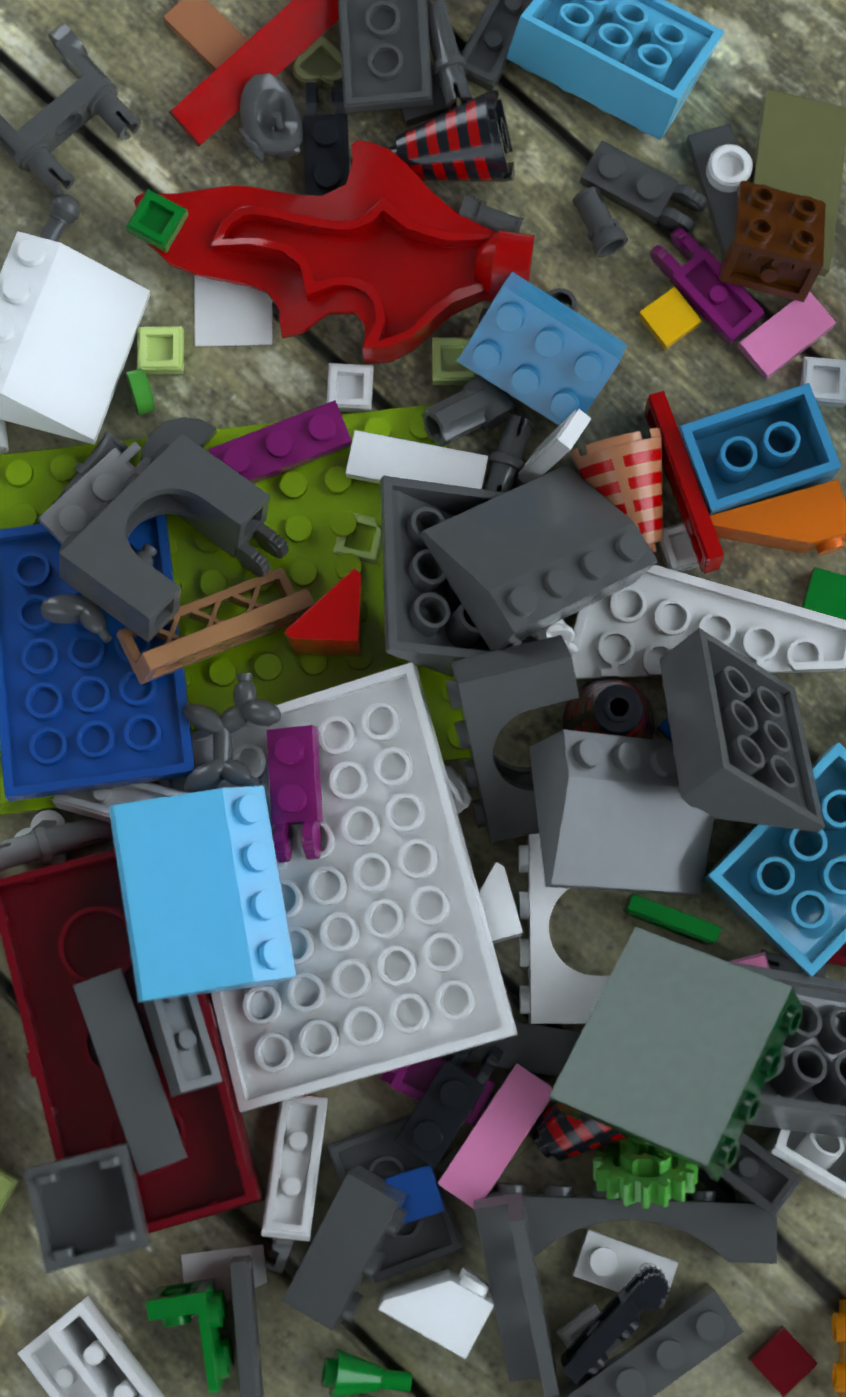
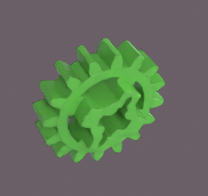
M628 1137L620 1141V1143L614 1142L607 1145V1149L598 1148L596 1150V1157L593 1158V1180L596 1181L597 1191H606V1198L609 1200L620 1197L625 1206L641 1202L643 1208H649L651 1202H654L657 1205L668 1207L671 1198L683 1202L685 1201V1193L695 1192V1183H698V1166L638 1139Z

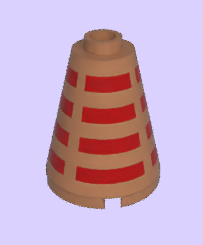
M660 428L649 429L651 438L645 439L644 435H641L640 431H635L585 445L586 455H583L582 450L579 448L571 450L572 459L581 477L629 517L637 526L652 552H657L655 543L663 541L662 436Z

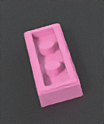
M515 1063L439 1178L437 1184L474 1209V1200L487 1197L546 1107L553 1087L518 1063Z

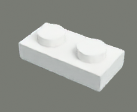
M587 1228L572 1270V1275L619 1292L636 1274H640V1269L643 1270L644 1266L649 1267L651 1265V1267L656 1266L657 1269L662 1270L665 1279L669 1282V1287H671L678 1262ZM662 1299V1304L659 1308H664L666 1299Z

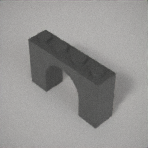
M181 433L170 445L163 444L155 452L150 465L140 475L138 473L132 474L124 483L120 494L110 504L103 503L92 515L90 524L79 534H71L63 542L59 550L60 578L145 641L149 642L179 611L181 587L149 565L133 551L128 542L131 532L140 523L154 516L164 514L182 515L198 521L238 550L266 521L270 495Z
M562 635L450 662L454 680L446 681V688L452 710L460 708L462 721L454 722L460 749L469 748L471 760L463 762V767L469 789L477 788L479 799L471 801L477 827L486 826L491 843L539 832L532 767H517L507 764L493 754V749L501 729L515 716L531 709L579 698L572 656Z

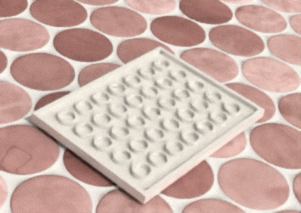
M410 662L276 705L281 712L279 722L267 727L247 721L242 728L233 732L232 759L242 762L250 770L251 776L262 781L261 786L264 785L273 837L275 825H272L267 730L306 725L317 727L323 822H320V858L307 860L302 846L303 824L291 825L293 845L291 861L280 863L277 861L296 977L267 986L211 993L239 1112L260 1108L518 1035L417 665ZM201 730L192 732L195 765L197 768L205 762L213 760V734ZM187 777L159 780L162 786L187 792L184 789ZM223 780L214 789L246 787L249 785H232Z

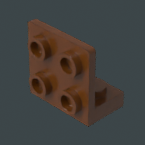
M741 181L737 189L734 238L720 265L718 281L804 302L823 267L825 202L809 196H801L774 189L766 185Z

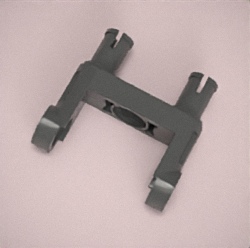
M61 23L52 30L48 37L64 58L61 62L78 80L17 132L0 114V148L21 170L26 172L32 171L54 197L64 194V191L59 187L61 184L69 190L75 181V177L57 161L51 152L92 117L99 115L121 141L130 138V134L126 131L127 127L135 134L141 125V120L117 97L116 86L87 56L88 53L82 42L64 23Z

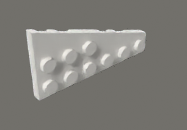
M653 565L635 583L580 610L573 629L577 635L572 643L580 651L572 656L576 680L662 677L660 658L698 628L770 673L846 671V620L657 565Z

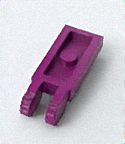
M678 227L670 234L673 245L689 260L686 264L681 266L661 245L655 246L649 252V255L665 276L671 278L670 282L730 346L757 323L765 312L742 286L718 281L721 265L706 247L702 249L685 230Z
M306 725L267 730L271 819L272 825H275L273 842L277 861L279 863L291 861L293 854L291 825L303 824L302 846L307 860L318 859L321 856L320 822H323L317 727Z

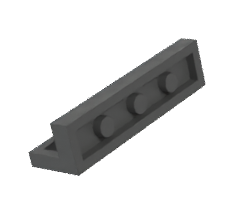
M522 1192L474 1200V1210L509 1381L515 1382L541 1377L544 1396H559L556 1362Z

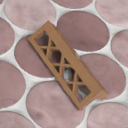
M283 567L268 572L264 577H255L180 606L179 611L166 624H171L169 631L161 629L155 635V637L165 640L164 644L140 654L133 639L139 635L128 627L119 630L116 636L141 685L289 626L309 610L315 602L308 588L295 593ZM273 583L276 584L282 596L281 599L266 605L256 602L261 588ZM252 592L250 599L243 596ZM227 601L246 608L245 613L225 621L216 618L220 604ZM212 608L210 614L202 612L204 610ZM186 617L206 624L204 629L184 637L174 634L179 620Z

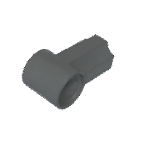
M477 376L469 381L459 393L426 408L422 417L425 431L432 442H436L443 447L479 428L487 431L499 426L506 421L507 415L515 414L517 407L508 393L483 377Z

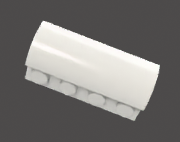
M89 1296L84 1298L17 1353L50 1397H165Z

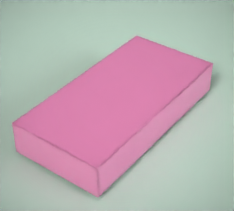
M809 292L804 302L797 300L790 302L740 341L737 348L766 381L834 328L836 321L813 294Z

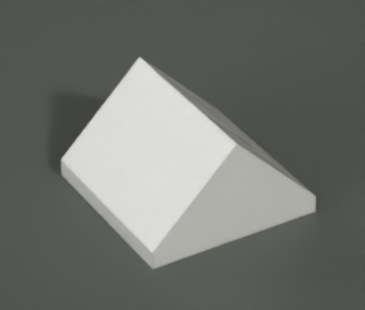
M496 862L479 891L493 944L520 937L523 933L505 867Z
M770 1128L761 1144L764 1149L784 1164L846 1200V1138Z

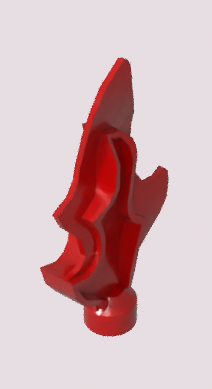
M357 140L351 144L353 162L346 185L323 196L294 195L237 185L177 194H158L187 209L189 216L167 253L147 242L146 244L174 268L198 277L251 287L268 294L279 309L282 339L303 334L329 315H356L365 327V339L362 347L364 364L391 363L413 352L452 315L482 301L492 303L511 272L529 282L535 235L500 230L495 232L458 215L437 197L392 150L372 142ZM145 193L136 196L134 200L136 208Z

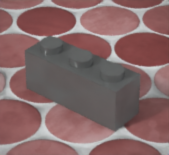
M360 1165L349 1171L282 1301L331 1331L344 1319L351 1322L365 1297L359 1293L365 1278L368 1277L372 1280L386 1257V1253L380 1249L387 1235L395 1237L406 1219L408 1211L402 1208V1205L408 1194L386 1183V1180Z

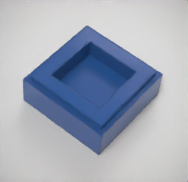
M426 1164L385 1177L386 1183L408 1194L402 1205V1208L408 1211L403 1224L445 1211L431 1165Z

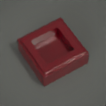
M783 1325L748 1357L752 1364L783 1397L818 1364Z

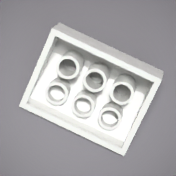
M17 231L0 273V419L95 445L150 298V290L60 242Z

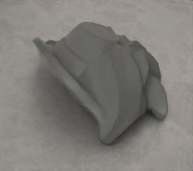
M272 74L254 75L245 85L240 101L241 126L238 132L242 140L245 141L246 148L253 151L254 156L260 163L264 162L265 154L276 156L280 160H286L298 155L301 151L299 146L304 139V123L294 97L284 82Z

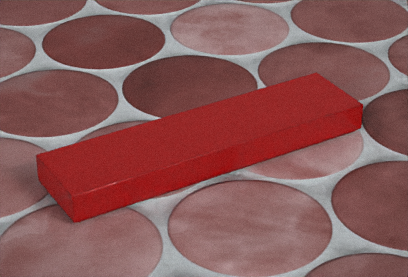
M664 391L651 394L647 399L644 415L649 429L660 428L662 436V465L700 570L704 574L719 570L724 553Z

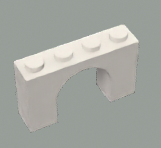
M529 834L527 836V845L518 846L519 873H527V892H519V920H527L528 938H519V966L528 967V986H520L519 988L520 1014H528L529 1024H586L610 976H594L575 971L567 966L555 952L549 935L550 915L558 899L571 888L545 887L539 834Z

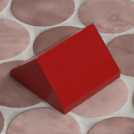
M355 568L284 631L288 644L295 654L361 657L364 593L361 574Z

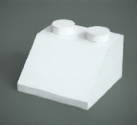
M462 1267L459 1274L448 1268L385 1287L380 1295L379 1310L466 1359L494 1303L491 1292L488 1291L489 1287L486 1285L488 1281L473 1271Z

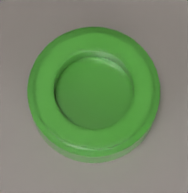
M140 368L126 372L128 388L137 415L141 416L154 412V398L145 371Z

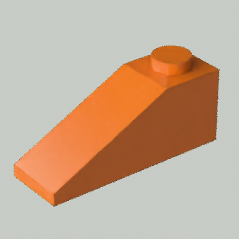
M839 480L710 515L718 538L799 553L817 550L818 555L829 554L845 547L843 542L846 541V502Z

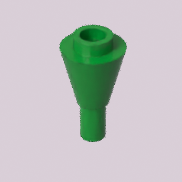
M337 1348L332 1358L325 1357L321 1385L324 1388H329L330 1397L379 1391V1389L410 1392L412 1384L411 1372L382 1369L380 1365Z

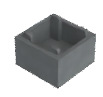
M128 1142L32 1166L24 1170L46 1273L149 1246V1233Z

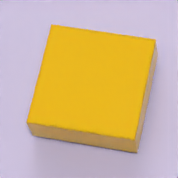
M673 287L645 307L638 315V318L664 351L698 328L702 322L676 287Z

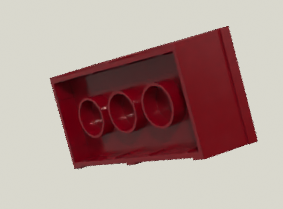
M115 849L1 878L0 934L29 1049L26 1057L31 1077L36 1078L55 1160L127 1142L73 985L121 968L187 1154L185 1159L140 1176L132 1156L148 1233L264 1201L243 1113L239 1112L211 993L199 994L197 998L223 1081L211 1087L171 1097L144 1003L138 1002L134 970L129 957L131 950Z

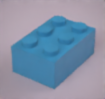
M511 272L457 362L557 425H560L574 410L580 409L585 414L587 413L621 361L628 344L519 275Z
M810 383L681 425L678 429L709 515L829 482L841 468Z

